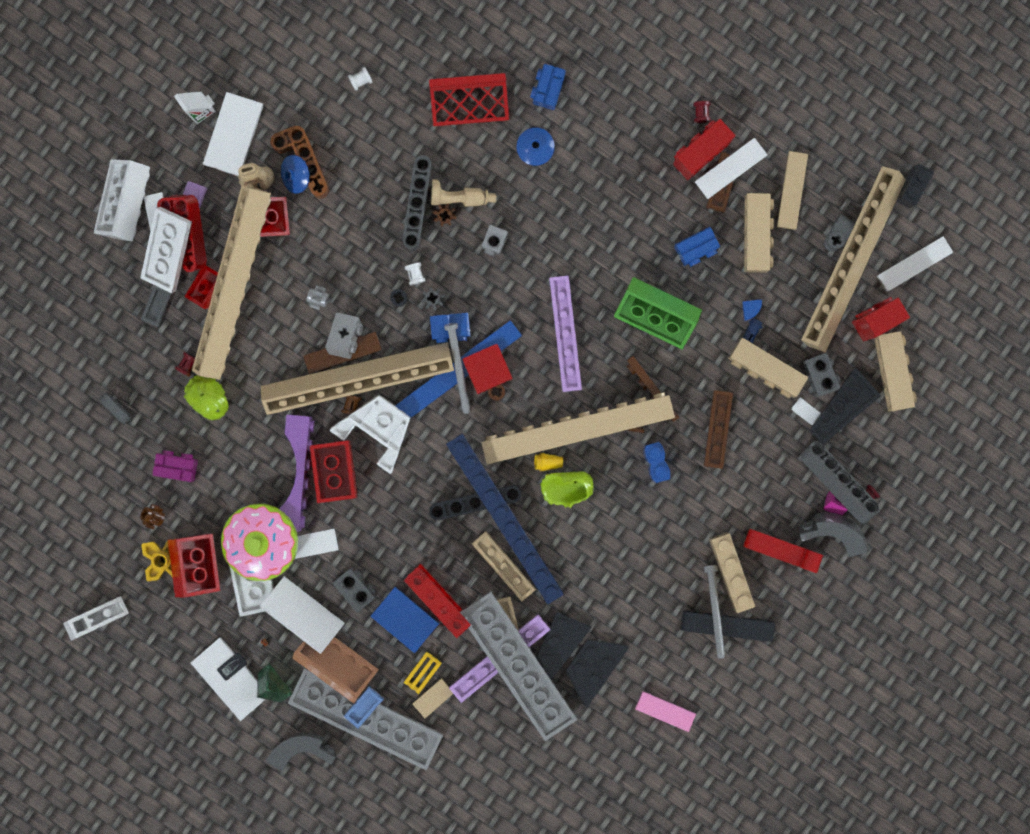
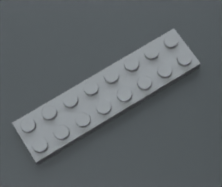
M491 591L460 611L471 624L469 630L544 741L577 721L576 716Z
M304 668L288 701V704L424 770H427L443 737L442 733L382 704H379L359 729H357L344 717L354 703L306 668Z

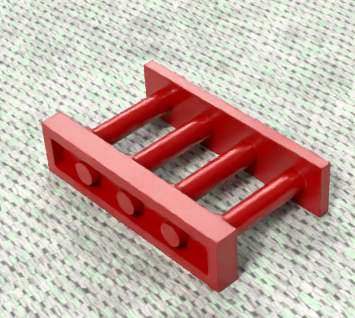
M422 564L404 579L408 586L456 638L471 626L460 613L463 609Z

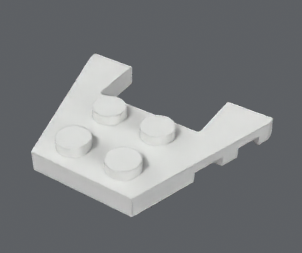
M378 395L332 426L330 432L344 441L352 429L358 426L387 447V450L378 460L377 465L391 474L410 416Z

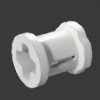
M365 67L354 75H348L355 91L367 83H373Z
M421 262L404 267L408 271L410 286L426 281L421 272Z

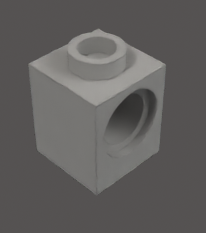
M490 225L482 243V249L485 250L484 253L490 256L500 255L508 232ZM493 237L498 238L500 241L495 247L489 244V240Z

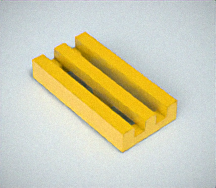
M426 651L403 683L419 694L442 662ZM426 658H430L429 662L426 664V666L423 668V670L420 672V674L417 676L414 682L411 683V678L414 676V674L417 672V670L420 668V666L423 664ZM435 662L436 665L418 688L416 684L431 664Z

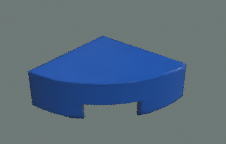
M762 299L742 302L744 321L750 320L758 314L761 309Z

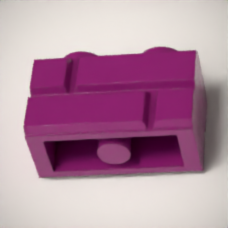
M168 450L156 453L153 476L194 482L198 459H193L192 454L181 453V456H175L173 451Z

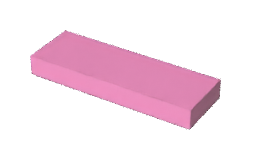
M642 691L635 707L640 712L689 732L696 716L694 712Z

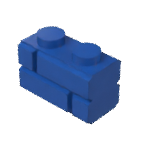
M544 64L542 69H538L536 80H539L537 87L533 86L530 98H533L534 105L555 110L566 70Z
M708 227L675 244L674 247L683 265L689 264L692 267L701 262L700 258L704 256L710 258L716 255L720 244L711 227Z

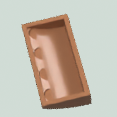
M335 637L321 654L303 641L292 657L352 703L356 702L379 670Z

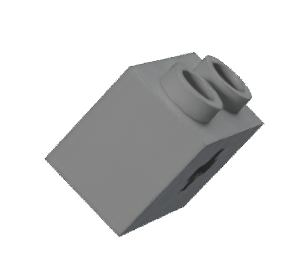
M336 312L325 346L330 355L351 359L352 354L357 350V338L362 334L363 325L358 317Z

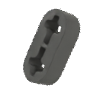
M105 392L99 398L100 402L121 423L125 424L132 418L108 392Z

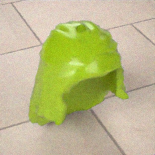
M199 375L193 376L189 380L184 390L186 402L206 419L217 420L222 418L229 408L222 385L216 382L214 378Z
M583 471L546 474L540 483L544 500L548 501L550 505H563L565 508H571L574 504L585 501L594 491L592 477Z

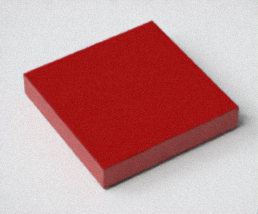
M498 344L462 359L477 394L513 379Z

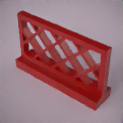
M506 73L429 79L433 127L509 120ZM495 86H503V95L499 100L490 94V91ZM483 87H491V88L487 91V90H486L485 88H483ZM475 88H481L486 92L480 101L471 95ZM459 89H462L467 94L461 103L452 97L453 93ZM446 90H453L450 94L446 92ZM434 91H443L448 95L442 104L435 100ZM487 95L496 101L490 110L481 104ZM469 96L477 102V105L471 112L462 105ZM449 98L458 104L452 113L443 107ZM502 98H504V105L500 102ZM497 104L504 108L505 117H496L491 112ZM479 105L488 112L482 119H478L472 114ZM459 107H462L469 113L464 120H458L453 116ZM441 108L450 115L445 122H437L436 114ZM490 114V115H492L494 118H486V117ZM452 117L456 121H449V119Z

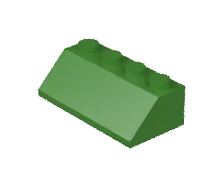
M633 277L614 317L683 350L699 320L702 309Z

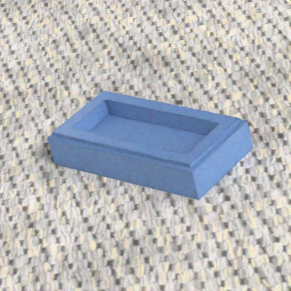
M369 686L344 717L359 729L384 698Z

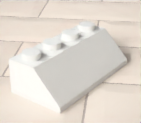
M110 160L94 234L133 241L136 235L137 221L141 214L142 200L145 197L146 182L149 179V166L131 160Z

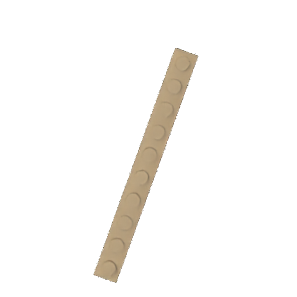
M882 166L801 339L808 347L826 353L906 181L900 171Z
M245 185L241 186L192 371L199 376L221 379V375L224 373L225 360L230 352L231 338L235 334L236 320L240 316V305L245 297L246 283L250 279L251 265L255 260V250L260 242L261 228L265 224L266 210L271 202V193Z
M446 342L261 386V401L266 414L269 415L454 371L449 345Z
M664 392L653 395L654 399L647 401L646 397L636 399L635 404L628 405L627 402L616 404V409L609 410L608 407L597 409L598 413L590 415L589 411L578 414L579 418L571 419V416L560 418V423L553 424L552 421L541 423L542 427L534 429L533 425L522 428L523 432L516 433L515 430L504 432V437L497 438V435L485 437L486 441L481 443L486 463L491 464L675 418L670 395L665 396Z

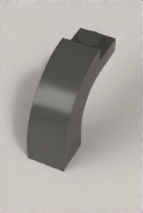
M837 513L816 514V521H808L799 526L802 541L820 536H833L842 541L849 557L868 552L867 542L862 530L854 521L846 516Z
M297 733L282 740L271 752L266 762L283 771L291 757L301 752L312 753L331 765L337 754L332 747L321 745L325 739L324 737L314 733Z

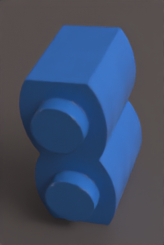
M468 313L430 316L432 340H436V343L448 342L449 334L448 331H445L444 325L449 323L458 324V329H456L458 342L467 341V337H471Z
M659 442L645 445L643 454L649 464L648 471L652 481L658 483L669 480L670 469L664 461L665 452L663 446Z

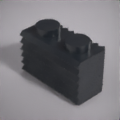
M921 164L914 166L896 202L909 209L918 205L917 202L920 201L919 199L922 198L923 192L927 185H929L928 182L933 178L934 171Z

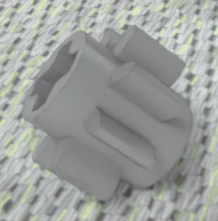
M317 285L315 289L310 288L306 299L310 303L309 307L320 310V306L326 307L329 294L325 293V288Z

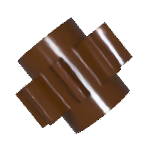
M445 204V206L438 205V210H433V213L437 215L434 221L437 222L439 220L441 227H443L444 223H448L451 226V219H456V216L452 214L455 208L452 207L450 209L449 204ZM447 211L449 216L442 218L440 213Z
M151 504L150 508L145 507L140 515V519L143 521L142 524L151 529H154L155 525L161 526L165 519V514L162 512L163 509L154 504Z

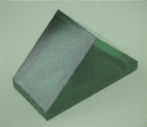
M270 663L258 672L257 698L282 703L293 694Z

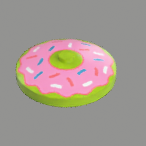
M251 504L237 510L228 519L222 532L221 546L228 565L237 574L253 581H267L283 574L291 566L298 550V536L294 524L283 511L268 504Z

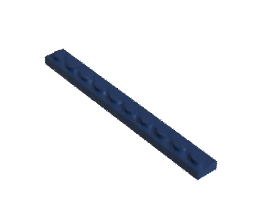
M463 433L446 443L448 449L546 603L550 604L563 596L564 593Z

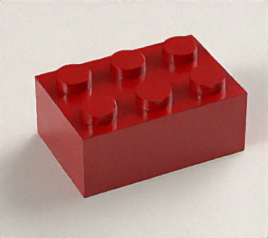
M721 119L717 122L713 120L705 127L702 135L698 133L690 140L691 142L688 144V147L684 145L677 151L674 156L675 161L673 165L688 181L724 150L736 135Z
M889 297L874 304L872 308L855 315L856 320L852 321L862 341H867L909 319L910 316L899 297L895 299Z
M351 441L311 445L310 452L317 503L358 498Z
M213 534L169 539L168 548L175 597L185 598L220 591Z

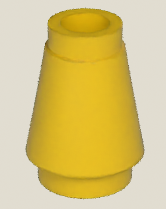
M541 452L540 454H535V470L541 472L562 468L563 457Z

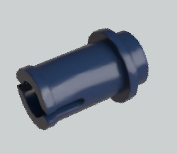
M754 318L748 322L750 324L742 337L752 344L759 329L763 328V323Z

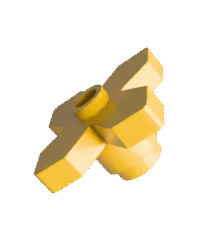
M168 540L163 549L155 542L143 543L141 545L143 556L151 560L150 566L145 570L146 580H159L165 570L172 576Z

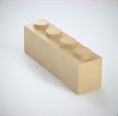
M747 193L745 196L744 272L767 273L770 271V268H773V256H770V249H773V237H770V230H773L774 220L770 218V210L774 208V200L771 199V194Z
M899 331L874 338L888 412L915 407L917 398L915 392H912L911 384H913V377L908 371L907 365H909L910 361L908 354H905L904 346H906L904 335Z
M744 338L739 339L728 357L733 366L738 369L743 367L748 370V375L755 379L758 377L763 379L766 386L772 389L774 387L781 390L780 394L788 399L797 397L808 379L804 374Z
M726 532L709 538L733 610L739 613L754 608L755 604L730 533Z

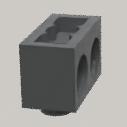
M827 353L802 362L815 397H820L840 389L841 380L839 375L834 373L832 368L834 366L833 359ZM817 360H820L824 365L821 371L815 367ZM824 378H827L830 381V387L828 389L822 386V381Z
M351 567L332 584L358 613L376 597L374 594L376 590L370 583L366 584L362 578L364 576L357 568L354 570ZM347 576L354 578V586L346 585L345 578ZM364 591L367 594V600H359L357 597L358 592Z

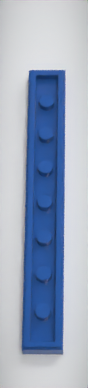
M511 320L461 357L464 379L469 374L462 360L463 358L495 344H498L500 351H502L522 336ZM455 367L454 371L434 376L395 406L412 418L458 384Z

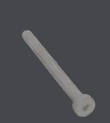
M449 323L444 325V328L449 334L462 410L464 414H469L470 406L456 335L458 324Z
M710 565L704 567V572L708 573L717 657L723 659L725 652L715 575L718 567Z

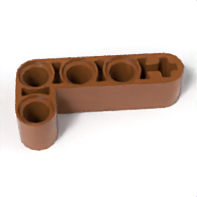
M293 126L275 133L271 137L270 143L276 152L283 154L294 150L295 154L301 157L303 150L310 151L308 157L302 158L308 170L311 167L317 168L315 175H309V189L318 199L327 197L329 194L328 184L304 129L300 126ZM301 132L303 134L302 138L294 140L295 133ZM278 140H285L282 147H276ZM318 180L320 186L323 187L321 193L317 191L318 188L314 181Z

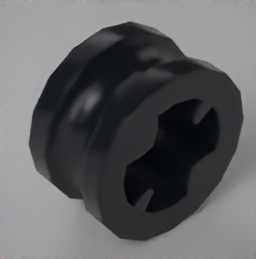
M396 289L391 293L390 300L396 307H402L407 303L408 297L403 290ZM397 293H402L403 302L396 303L395 294L398 296Z

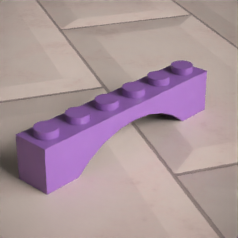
M286 415L285 435L294 450L296 478L291 494L279 509L290 518L296 532H300L301 528L305 527L306 517L303 516V509L307 508L305 490L309 488V478H306L307 471H310L311 459H308L310 446L313 445V440H310V433L314 432L315 422L312 421V417Z

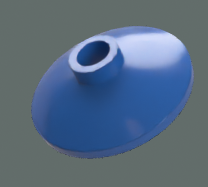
M527 129L518 138L517 153L526 164L532 166L543 165L551 159L554 153V140L544 129ZM534 142H537L539 144V147L533 148L532 144Z
M297 155L287 156L281 165L282 182L287 190L292 193H302L309 184L308 167L305 161Z

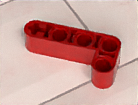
M190 194L172 195L159 199L157 207H162L192 221L182 267L187 272L202 269L207 264L198 199Z
M750 528L743 545L745 548L814 573L818 572L824 556Z

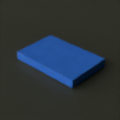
M396 586L370 616L413 653L419 649L439 625L438 621Z

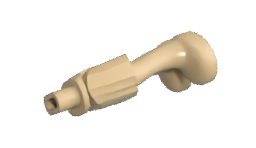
M248 163L238 169V178L241 186L245 185L258 189L259 183L263 190H267L274 182V172L269 167H260L254 163Z
M433 179L431 205L462 202L465 207L487 205V202L496 203V193H488V190L482 191L480 188L464 187L462 191H444L441 189L440 182Z

